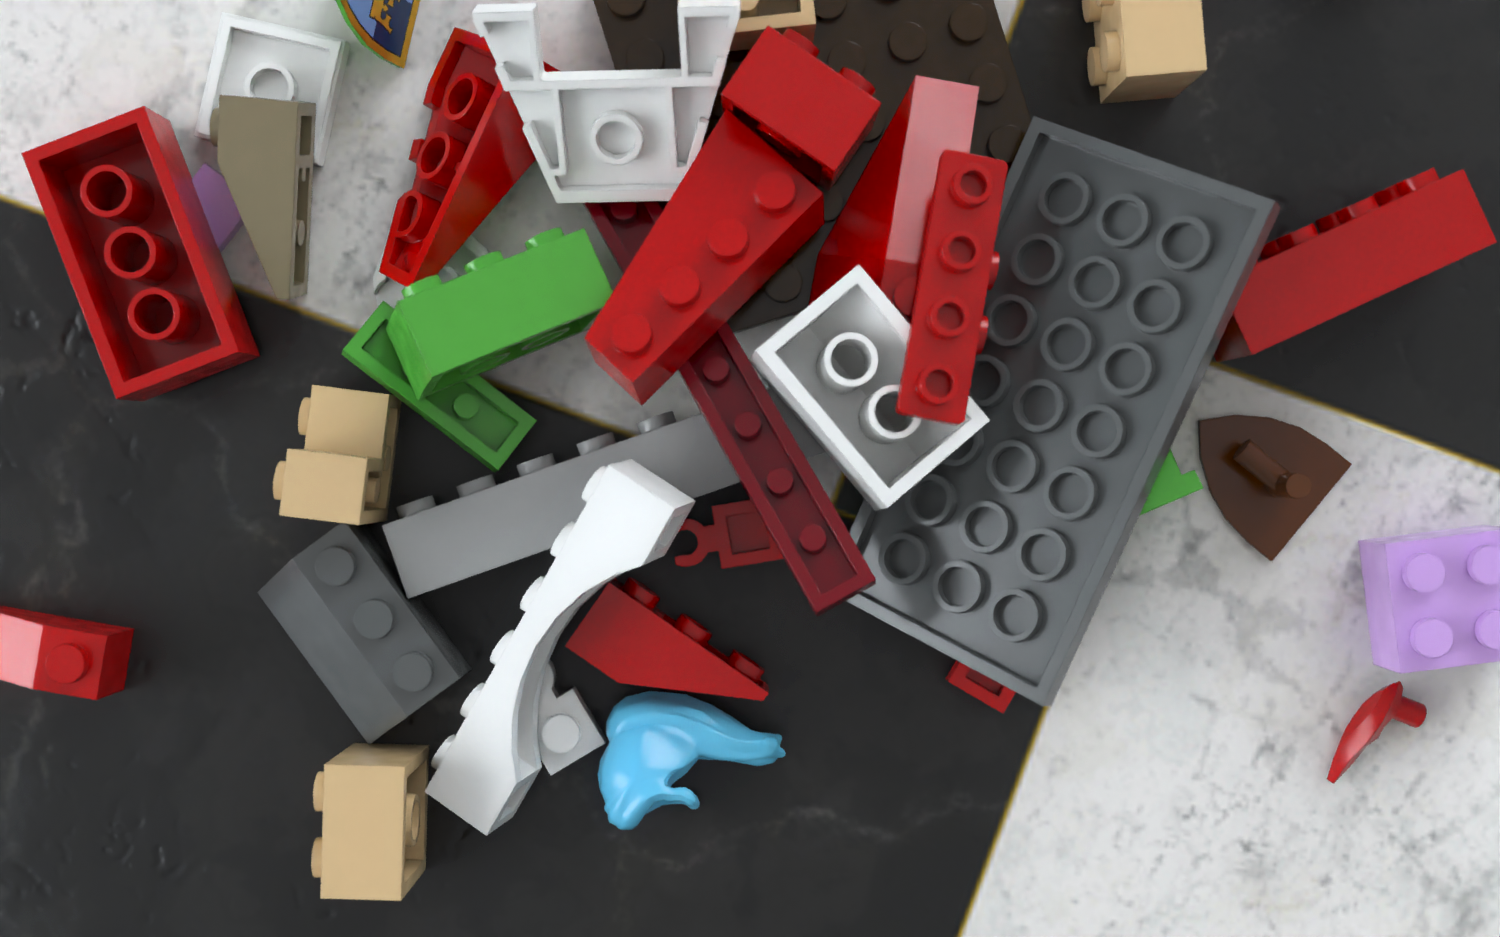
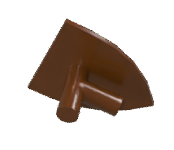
M1230 415L1198 420L1199 458L1209 492L1227 522L1246 542L1270 561L1274 560L1352 465L1328 444L1301 427L1270 417Z

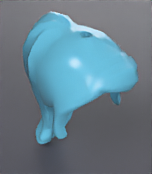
M647 691L627 696L613 706L606 721V734L609 744L599 762L600 765L597 773L599 789L605 802L604 810L608 814L609 823L621 830H632L640 823L645 814L662 805L684 804L690 809H697L700 806V801L693 791L686 787L671 788V786L684 776L698 759L732 761L753 766L771 764L777 758H783L786 754L785 750L780 747L782 736L780 734L750 730L737 719L717 707L686 694Z

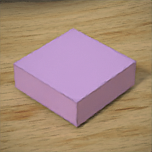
M204 163L192 178V182L217 247L222 252L244 223L223 175L210 165Z

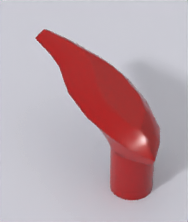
M1400 681L1375 692L1361 705L1347 725L1334 755L1327 780L1334 784L1355 762L1363 750L1379 738L1382 730L1391 719L1414 728L1419 727L1426 718V706L1402 696L1403 686Z

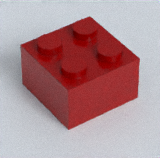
M767 25L722 91V111L724 113L727 108L796 170L829 192L872 130L881 102L872 97L876 89L860 74L846 67H842L840 72L837 73L818 60L819 49L803 35L792 29H786L782 35Z

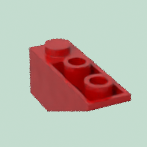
M629 577L625 584H622L615 578L607 584L565 645V647L617 683L764 701L769 693L768 684L760 679L765 672L760 665L736 649L732 651L729 657L708 643L713 634L707 628L684 613H681L677 620L668 616L655 607L661 598L632 577Z

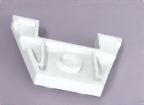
M679 0L677 9L681 69L546 72L544 70L538 3L476 5L472 12L473 23L479 36L485 37L497 64L495 71L504 90L509 91L524 123L522 130L556 203L669 201L701 150L734 32L739 21L741 0Z

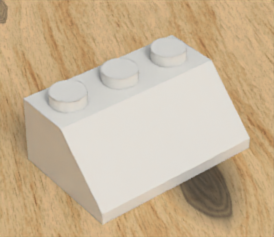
M858 264L757 348L749 361L870 506L877 511L892 505L990 420L970 396L968 398L965 420L956 426L897 413L896 403L910 324Z

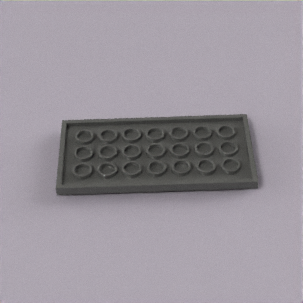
M1033 116L1006 177L994 251L999 252L1000 256L999 268L993 288L986 293L983 315L987 316L989 321L988 333L981 354L975 357L969 396L990 421L888 508L875 511L864 498L849 534L876 578V584L846 601L1041 706H1052L1282 207L1275 200Z

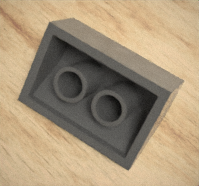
M338 524L293 557L257 592L368 744L374 742L472 670L418 595L407 598L396 564L366 524Z

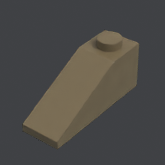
M219 95V107L214 108L210 118L211 143L213 146L218 147L217 163L276 299L291 300L306 295L308 290L316 103Z

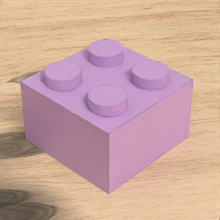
M1478 525L1358 540L1373 665L1402 674L1500 661V526Z

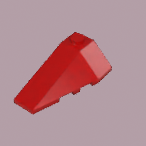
M456 27L453 29L426 90L423 105L432 109V114L425 140L422 138L413 140L408 160L416 163L417 170L412 190L404 193L397 201L379 269L380 273L406 287L421 279L437 275L536 160L522 130L524 123L509 91L504 90L495 71L497 64L485 37H480L478 34ZM543 61L546 72H561Z
M915 76L818 253L809 305L859 264L909 324L911 323L939 158L946 149L970 153L979 86Z

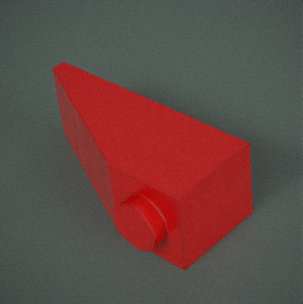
M0 605V680L34 690L98 700L123 691L125 687L134 628Z

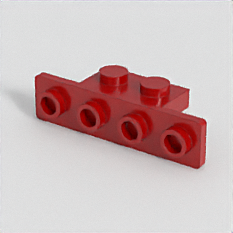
M946 149L940 155L896 403V411L900 415L955 426L963 423L965 420L975 357L981 354L988 333V317L983 315L986 293L993 288L999 268L1000 256L999 252L994 251L1008 170V164L1004 160L953 149Z

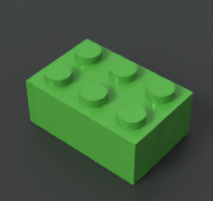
M561 227L544 231L525 242L527 250L506 259L503 258L501 251L491 252L467 263L464 266L466 274L442 283L439 275H434L421 279L401 291L404 299L397 301L386 331L417 400L591 328L613 290L585 228L565 236Z

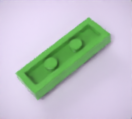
M383 300L345 346L341 355L496 473L537 420L479 375L417 400L386 331L394 308Z

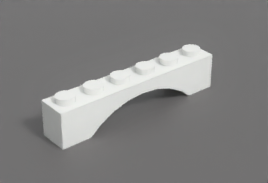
M632 459L613 463L607 467L602 466L589 479L582 493V499L587 504L576 523L573 521L568 523L555 539L550 553L556 559L547 575L537 578L526 591L520 603V609L525 611L515 631H508L494 648L490 656V662L495 667L486 683L478 684L468 695L460 710V714L465 717L462 726L456 735L449 736L442 743L431 761V766L436 769V772L424 792L486 836L513 818L542 768L538 742L539 697L546 666L561 633L579 608L607 582L628 570L663 557L696 502Z

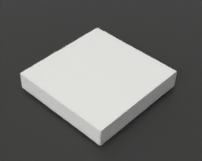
M222 12L194 136L211 142L210 118L214 108L219 107V95L316 103L313 165L323 167L351 45L343 39Z

